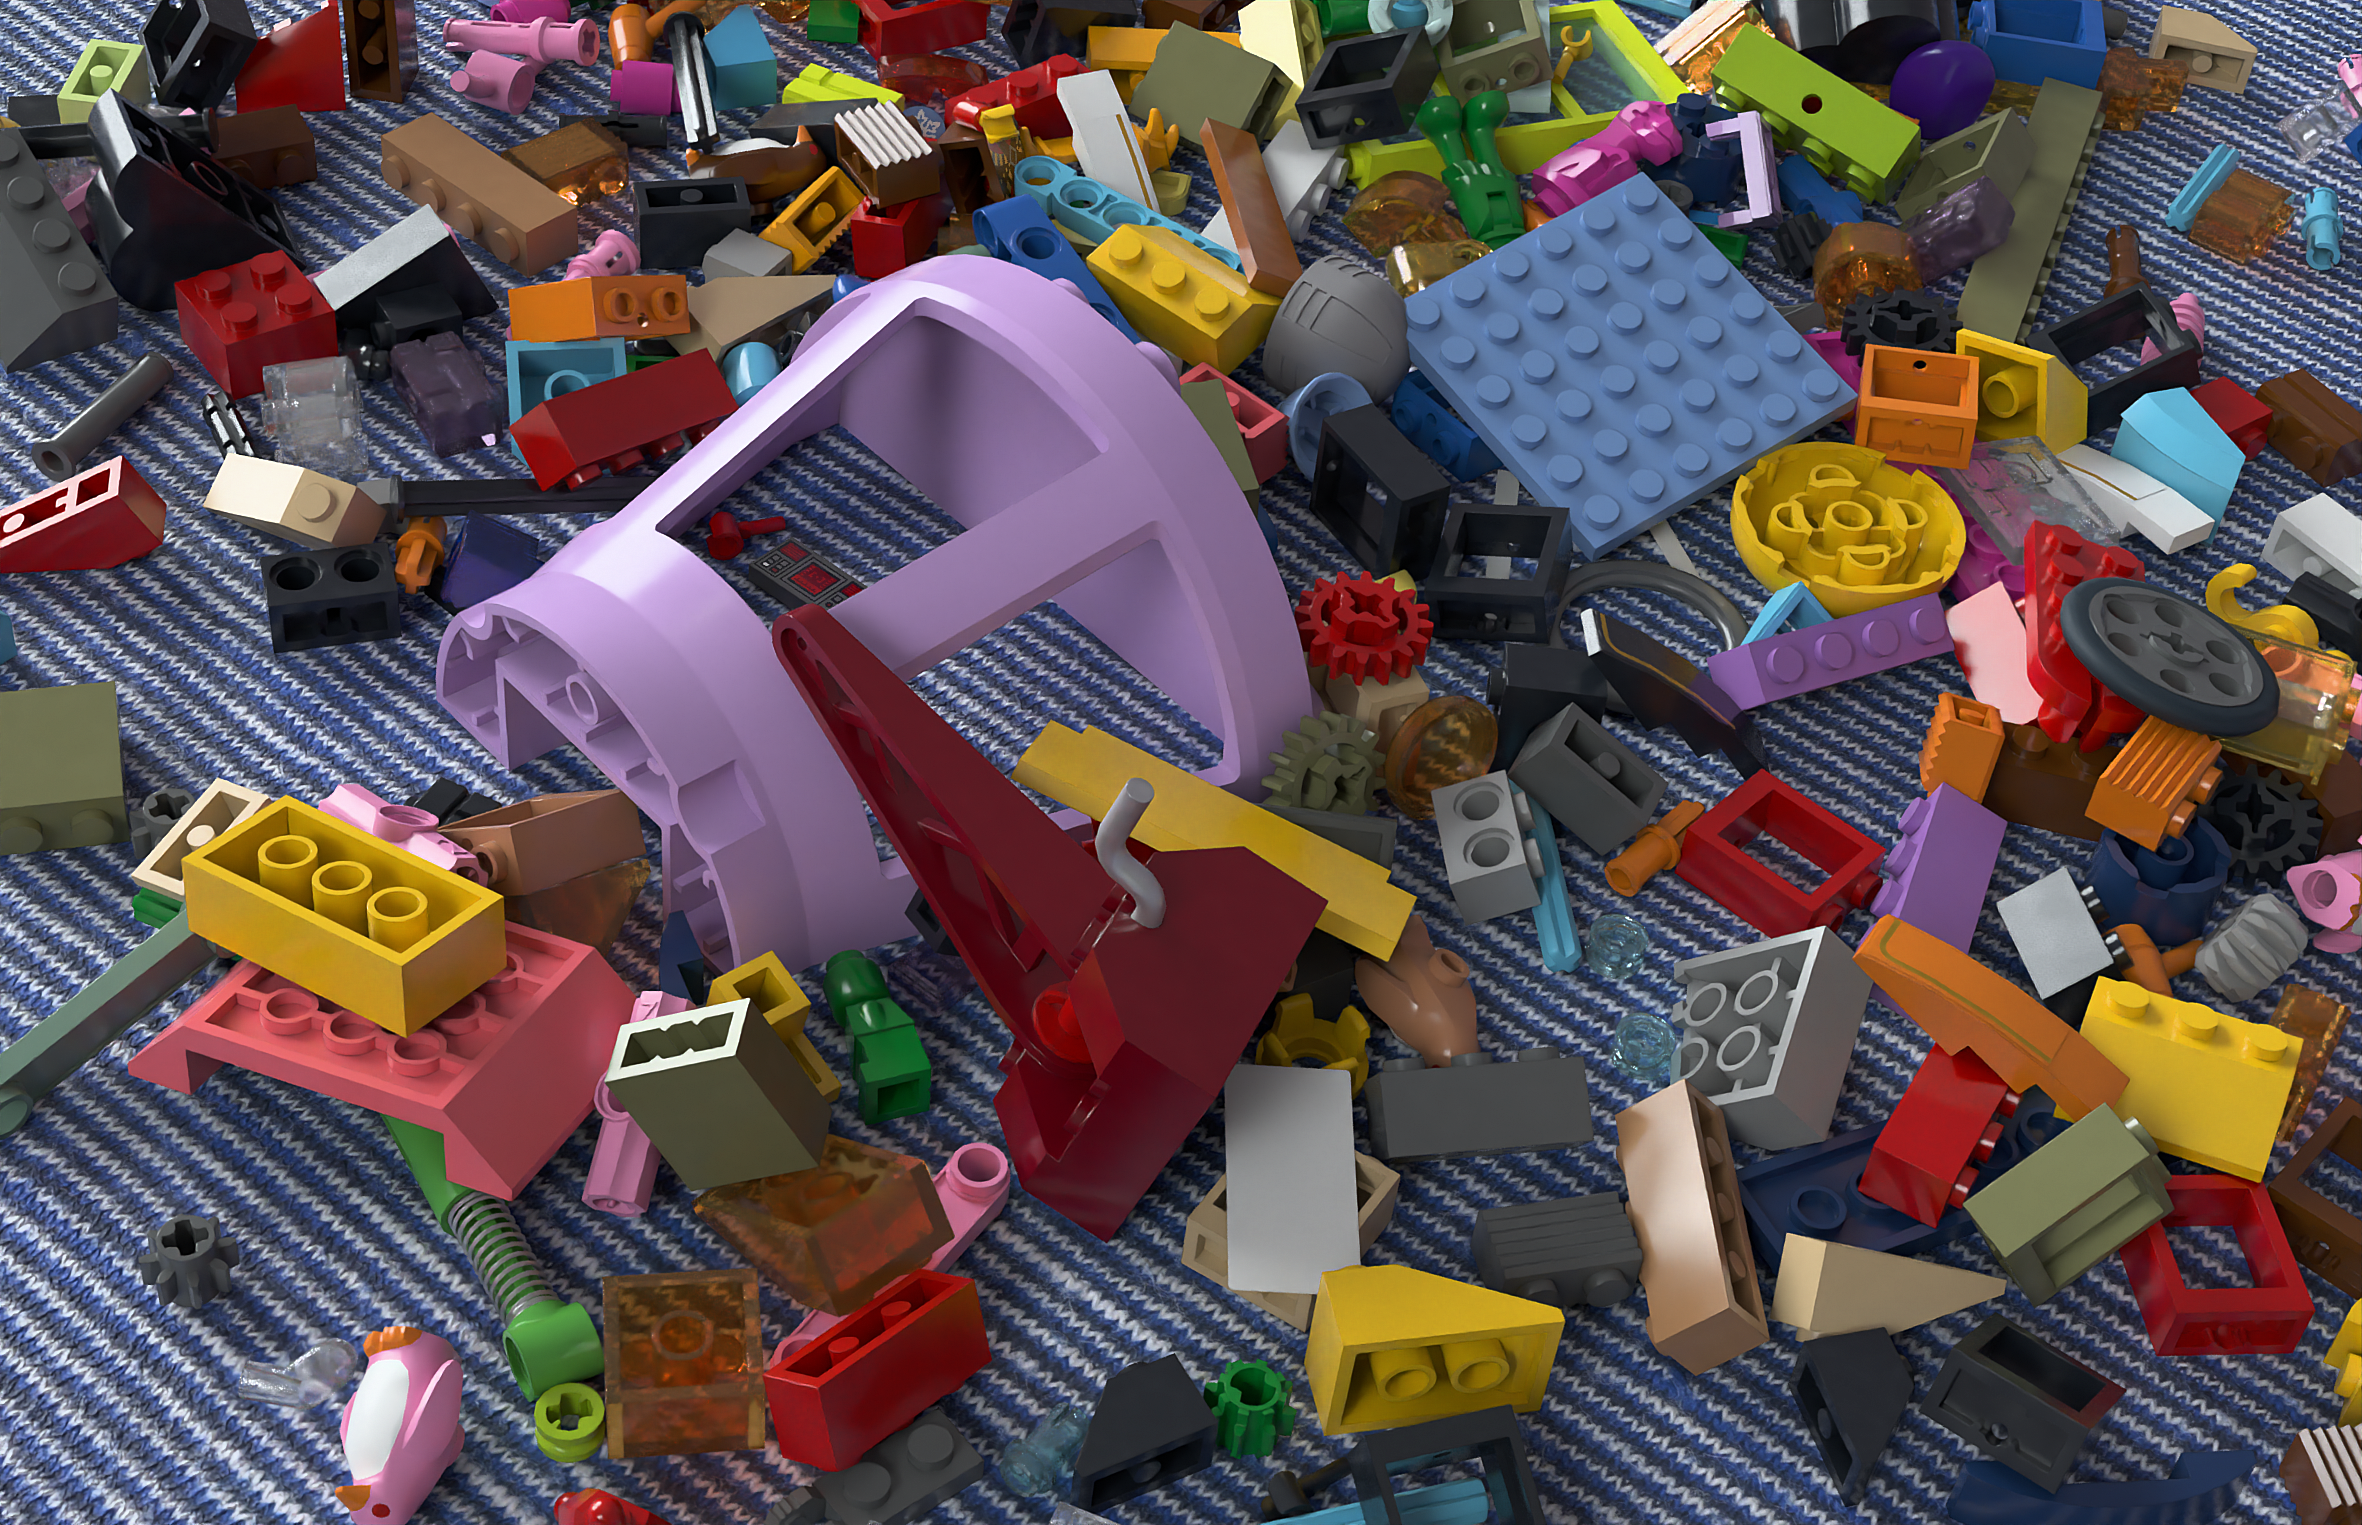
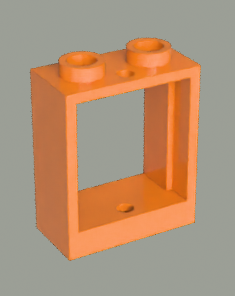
M686 275L590 276L508 289L512 341L529 340L530 343L600 341V338L624 337V342L691 333Z
M1866 344L1858 390L1859 397L1857 399L1854 445L1887 454L1885 460L1968 470L1978 420L1979 357ZM1918 360H1922L1927 365L1923 369H1918L1913 364Z

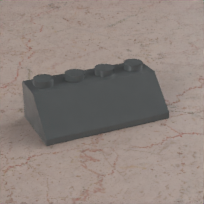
M16 126L0 131V364L6 374H10L118 339V295Z

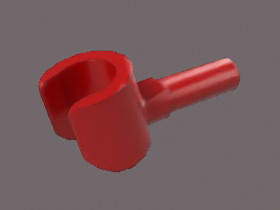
M718 512L709 522L712 535L707 537L706 543L713 558L723 561L730 560L741 553L744 547L743 539L782 531L786 526L783 516H775L749 522H737L732 514Z

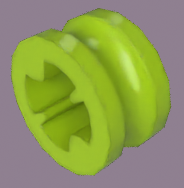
M569 1382L555 1385L541 1395L536 1402L534 1411L535 1438L538 1448L546 1457L557 1462L574 1463L586 1460L598 1451L604 1442L606 1432L604 1422L605 1407L601 1396L593 1388L582 1383ZM579 1415L578 1429L571 1431L561 1430L562 1416Z

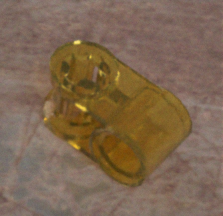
M1474 239L1427 244L1408 243L1397 247L1387 256L1385 271L1390 285L1405 299L1493 251L1488 245Z

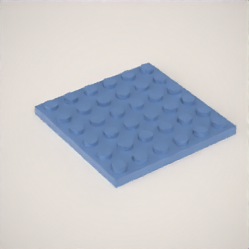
M1643 171L1403 299L1407 306L1405 313L1408 323L1406 338L1409 346L1410 360L1542 507L1570 508L1572 541L1591 562L1754 468L1760 458L1787 445L1797 443L1854 409L1859 397Z

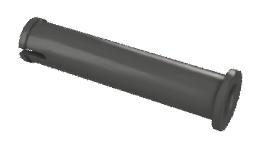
M149 351L147 354L144 353L131 368L52 438L41 439L33 445L31 454L36 467L42 474L56 482H63L74 477L77 470L76 466L159 390L173 381L174 370L170 362L157 352Z

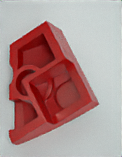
M338 0L321 2L322 10L293 23L291 18H288L274 25L272 30L266 35L257 37L259 40L234 81L237 114L296 104L297 110L300 112L346 110Z

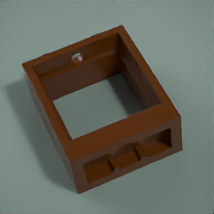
M2346 1096L2267 1187V1191L2295 1260L2358 1301L2362 1298V1221L2304 1184L2330 1152L2362 1171V1105ZM2319 1241L2326 1243L2329 1249H2326L2323 1246H2321Z

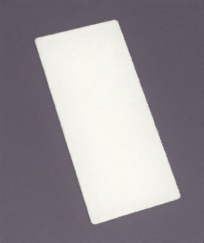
M1235 1064L1224 1083L1228 1287L1231 1290L1317 1295L1322 1272L1339 1270L1350 1265H1361L1350 1072L1333 1069Z

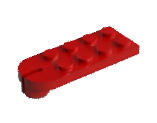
M2034 519L2024 537L2027 677L2033 689L2043 699L2038 709V723L2045 735L2056 744H2068L2078 727L2083 733L2079 739L2080 754H2091L2104 747L2113 733H2130L2137 730L2148 713L2140 710L2111 691L2094 677L2074 655L2063 636L2060 624L2063 598L2078 584L2094 578L2119 577L2145 582L2144 562L2139 561L2135 555L2124 548L2117 546L2106 548L2086 540L2077 531L2061 524L2050 526Z

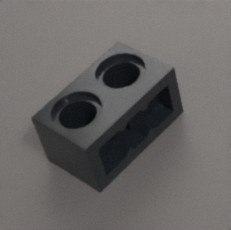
M387 542L259 557L265 606L274 654L402 637L398 589Z

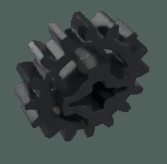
M1896 284L1893 293H1887L1883 288L1877 286L1874 287L1873 297L1859 293L1856 295L1855 304L1846 305L1840 341L1846 343L1845 354L1847 356L1860 355L1858 366L1861 368L1866 344L1956 354V332L1963 329V322L1956 321L1958 314L1956 308L1942 309L1944 303L1942 296H1937L1930 300L1925 298V289L1918 288L1913 293V291L1905 290L1902 285ZM1918 360L1913 365L1918 369H1923L1927 364L1922 360Z
M2248 764L2243 776H2237L2229 766L2222 767V777L2209 801L2205 805L2197 801L2193 802V804L2197 805L2191 823L2194 822L2196 815L2206 819L2223 835L2232 853L2225 885L2232 880L2233 876L2243 878L2246 890H2253L2256 879L2264 878L2273 889L2279 888L2283 872L2287 874L2291 867L2313 863L2316 858L2323 829V820L2315 818L2319 804L2316 799L2301 800L2304 787L2301 782L2290 784L2287 787L2280 784L2282 774L2280 770L2275 769L2267 778L2258 776L2255 764Z

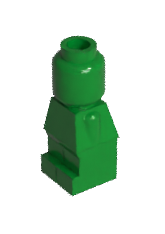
M844 950L835 954L826 964V974L822 988L834 1021L845 1029V1043L852 1078L859 1085L858 1108L865 1126L929 1111V1088L931 1087L932 1068L915 1029V1021L892 1000L889 988L878 964L869 958H865L864 954L858 950Z

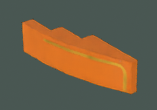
M1889 913L1879 919L1852 958L1950 1056L1969 1046L2017 1094L2037 1084L2075 1122H2078L2104 1102L2113 1110L2130 1081L2122 1071L2075 1029L2019 987L1954 946Z

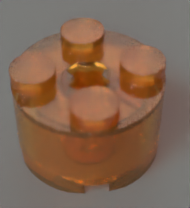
M1845 222L1839 224L1833 229L1831 236L1820 246L1814 258L1812 269L1814 302H1818V304L1823 306L1827 321L1824 325L1828 328V332L1841 331L1846 305L1855 304L1856 295L1859 293L1873 297L1874 287L1877 286L1883 288L1887 293H1893L1896 284L1902 285L1905 290L1913 291V293L1918 288H1923L1920 258L1913 238L1909 234L1887 224L1878 222Z

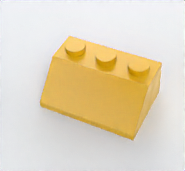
M1123 224L1086 258L1087 268L1133 329L1190 365L1196 367L1200 363L1205 362L1226 376L1237 368L1267 338L1273 320L1283 302L1281 298L1250 288L1246 276L1166 227Z
M2099 976L2079 1034L2130 1079L2112 1111L2122 1122L2134 1116L2162 1152L2261 1183L2294 1079L2304 1039L2286 1034L2271 1025L2254 1024L2215 1012L2203 1004L2186 1003L2145 990L2143 987L2132 982H2119ZM2056 1104L2053 1117L2076 1123Z

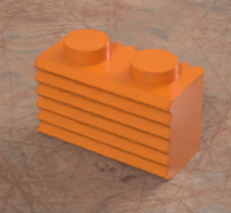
M1944 692L1938 695L1939 705L1934 707L1935 716L1930 718L1931 727L1926 729L1927 739L1922 741L1923 750L1918 752L1921 783L1924 789L1928 791L1927 798L1945 782L1981 805L2005 739L2001 712H1999L2000 709L1994 706Z
M2150 715L2098 779L2085 816L2153 852L2157 851L2159 845L2161 846L2168 835L2179 839L2196 811L2197 805L2193 804V802L2197 801L2205 805L2220 782L2223 771L2214 767L2222 749L2219 740L2210 741L2207 734L2198 735L2196 732L2169 724Z

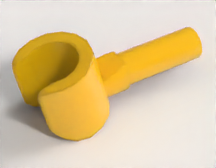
M1566 26L1562 29L1561 41L1563 52L1553 72L1554 78L1551 80L1554 83L1561 84L1572 62L1583 61L1590 57L1593 52L1590 30L1586 31L1583 40L1572 42L1574 38L1572 26Z

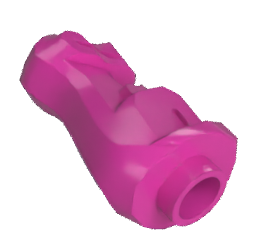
M1648 100L1631 103L1616 115L1605 130L1559 153L1543 163L1539 168L1532 171L1531 187L1536 196L1533 198V201L1550 218H1556L1637 175L1638 169L1635 161L1646 158L1655 166H1659L1682 153L1684 150L1683 140L1666 104Z

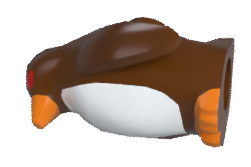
M803 125L799 126L796 144L792 146L782 145L767 138H755L726 143L715 148V152L710 155H704L699 150H686L689 179L744 177L751 206V218L775 214L774 202H778L811 185L824 174L827 168L826 154L821 146L813 141Z

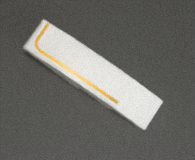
M1109 70L1058 78L1057 96L1073 129L1072 147L1085 176L1161 214L1143 155ZM1118 223V224L1113 225L1112 228H1114L1115 230H1117V229L1120 228L1123 224H1131V223Z
M2076 444L2044 462L2037 459H2028L2027 461L2032 467L2024 458L2004 461L2035 488L2047 486L2038 474L2046 483L2056 482L2058 485H2052L2049 489L2038 491L2044 493L2045 497L2063 512L2080 510L2081 512L2066 513L2074 522L2095 516L2120 538L2140 531L2167 555L2208 539L2215 523L2214 519L2172 488L2124 461L2082 444ZM2006 449L2003 450L2001 459L2004 458L2005 460L2020 457L2031 458Z

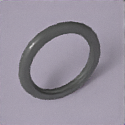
M1610 559L1587 563L1569 570L1549 643H1534V645L1568 650L1562 640L1560 625L1562 614L1569 603L1577 597L1592 591L1614 587L1641 588L1682 600L1700 611L1716 626L1724 639L1725 651L1739 647L1750 629L1737 606L1717 588L1697 576L1669 565L1644 560ZM1607 681L1608 698L1605 709L1635 717Z

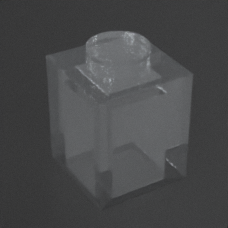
M2343 79L2309 99L2277 123L2276 126L2304 165L2340 143L2362 123V106Z

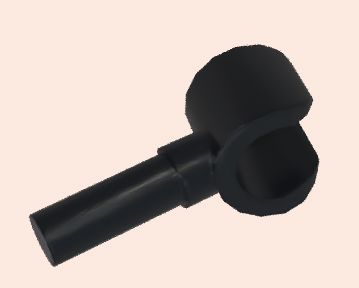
M1341 1457L1311 1474H1305L1299 1478L1291 1471H1280L1275 1474L1268 1485L1269 1495L1265 1496L1260 1505L1268 1522L1312 1513L1314 1509L1308 1498L1350 1475L1351 1469L1348 1459Z

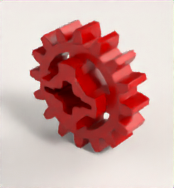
M1344 571L1337 572L1335 584L1318 578L1315 580L1313 592L1303 590L1300 593L1299 605L1295 606L1294 619L1299 632L1303 652H1310L1308 665L1311 668L1326 664L1330 666V679L1336 680L1343 673L1352 675L1355 686H1362L1365 676H1374L1376 681L1384 686L1388 685L1391 672L1407 679L1411 675L1412 665L1423 666L1425 663L1434 623L1428 621L1430 608L1428 604H1414L1416 598V591L1414 589H1407L1401 592L1394 589L1395 579L1392 577H1388L1379 584L1372 582L1371 573L1368 571H1363L1360 580H1351ZM1323 621L1327 622L1328 626H1325Z

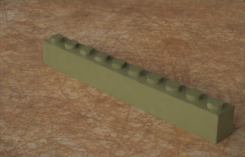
M2045 76L2026 126V130L2038 149L2010 207L1991 217L1957 306L1958 314L1956 321L1963 322L1964 329L2025 347L2024 338L2029 336L2106 117L2105 113L2097 111L2103 95L2102 92Z

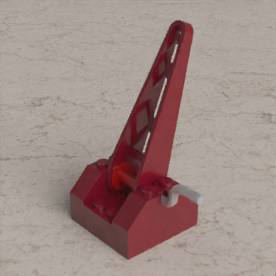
M814 603L805 604L778 616L773 622L771 631L772 644L777 658L994 1011L1016 1037L996 1068L1008 1077L994 1097L993 1103L1021 1188L1103 1242L1108 1243L1218 1096L1329 901L1245 846L1154 852L1146 865L1143 866L1131 856L1125 842L1152 801L1154 789L1149 782L1136 777L1127 781L1099 826L1095 846L1100 865L822 606Z

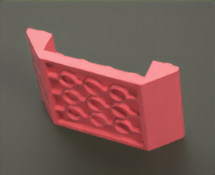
M505 920L507 967L408 1038H404L242 957L127 1063L128 1073L131 1076L192 1095L226 1062L443 1133L447 1181L513 1202L596 1107L594 1102L595 1088L600 1077L609 1067L621 1025L630 1023L637 997L595 947Z

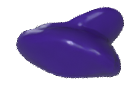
M1943 40L1923 45L1911 52L1896 70L1890 88L1889 108L1913 119H1919L1920 123L1918 126L1921 129V138H1946L1971 126L1984 110L1995 85L1993 63L1981 48L1968 42Z

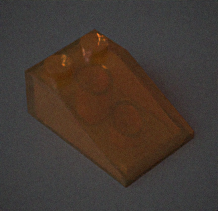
M828 1133L819 1167L713 1187L691 1201L697 1216L799 1304L838 1318L850 1315L875 1298L877 1291L897 1277L911 1274L917 1269L925 1267L931 1261L932 1253L955 1238L924 1160Z

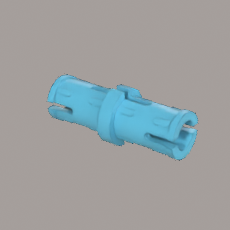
M2320 187L2313 189L2314 202L2313 196L2310 193L2306 195V217L2302 221L2301 232L2304 241L2307 239L2306 261L2309 266L2317 270H2328L2332 268L2330 256L2335 265L2340 260L2339 240L2344 232L2343 219L2341 216L2338 217L2339 201L2336 192L2330 188Z

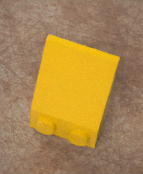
M1398 1264L1371 1267L1350 1265L1339 1270L1322 1272L1304 1365L1324 1436L1406 1427L1507 1404L1512 1405L1514 1414L1540 1411L1565 1324L1562 1310Z

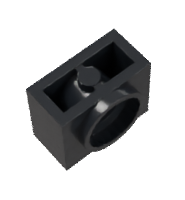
M1506 643L1501 668L1490 667L1488 673L1486 705H1492L1491 714L1480 713L1477 726L1476 750L1486 751V775L1505 770L1506 774H1508L1529 735L1572 702L1601 725L1608 698L1607 679L1590 659L1588 652Z

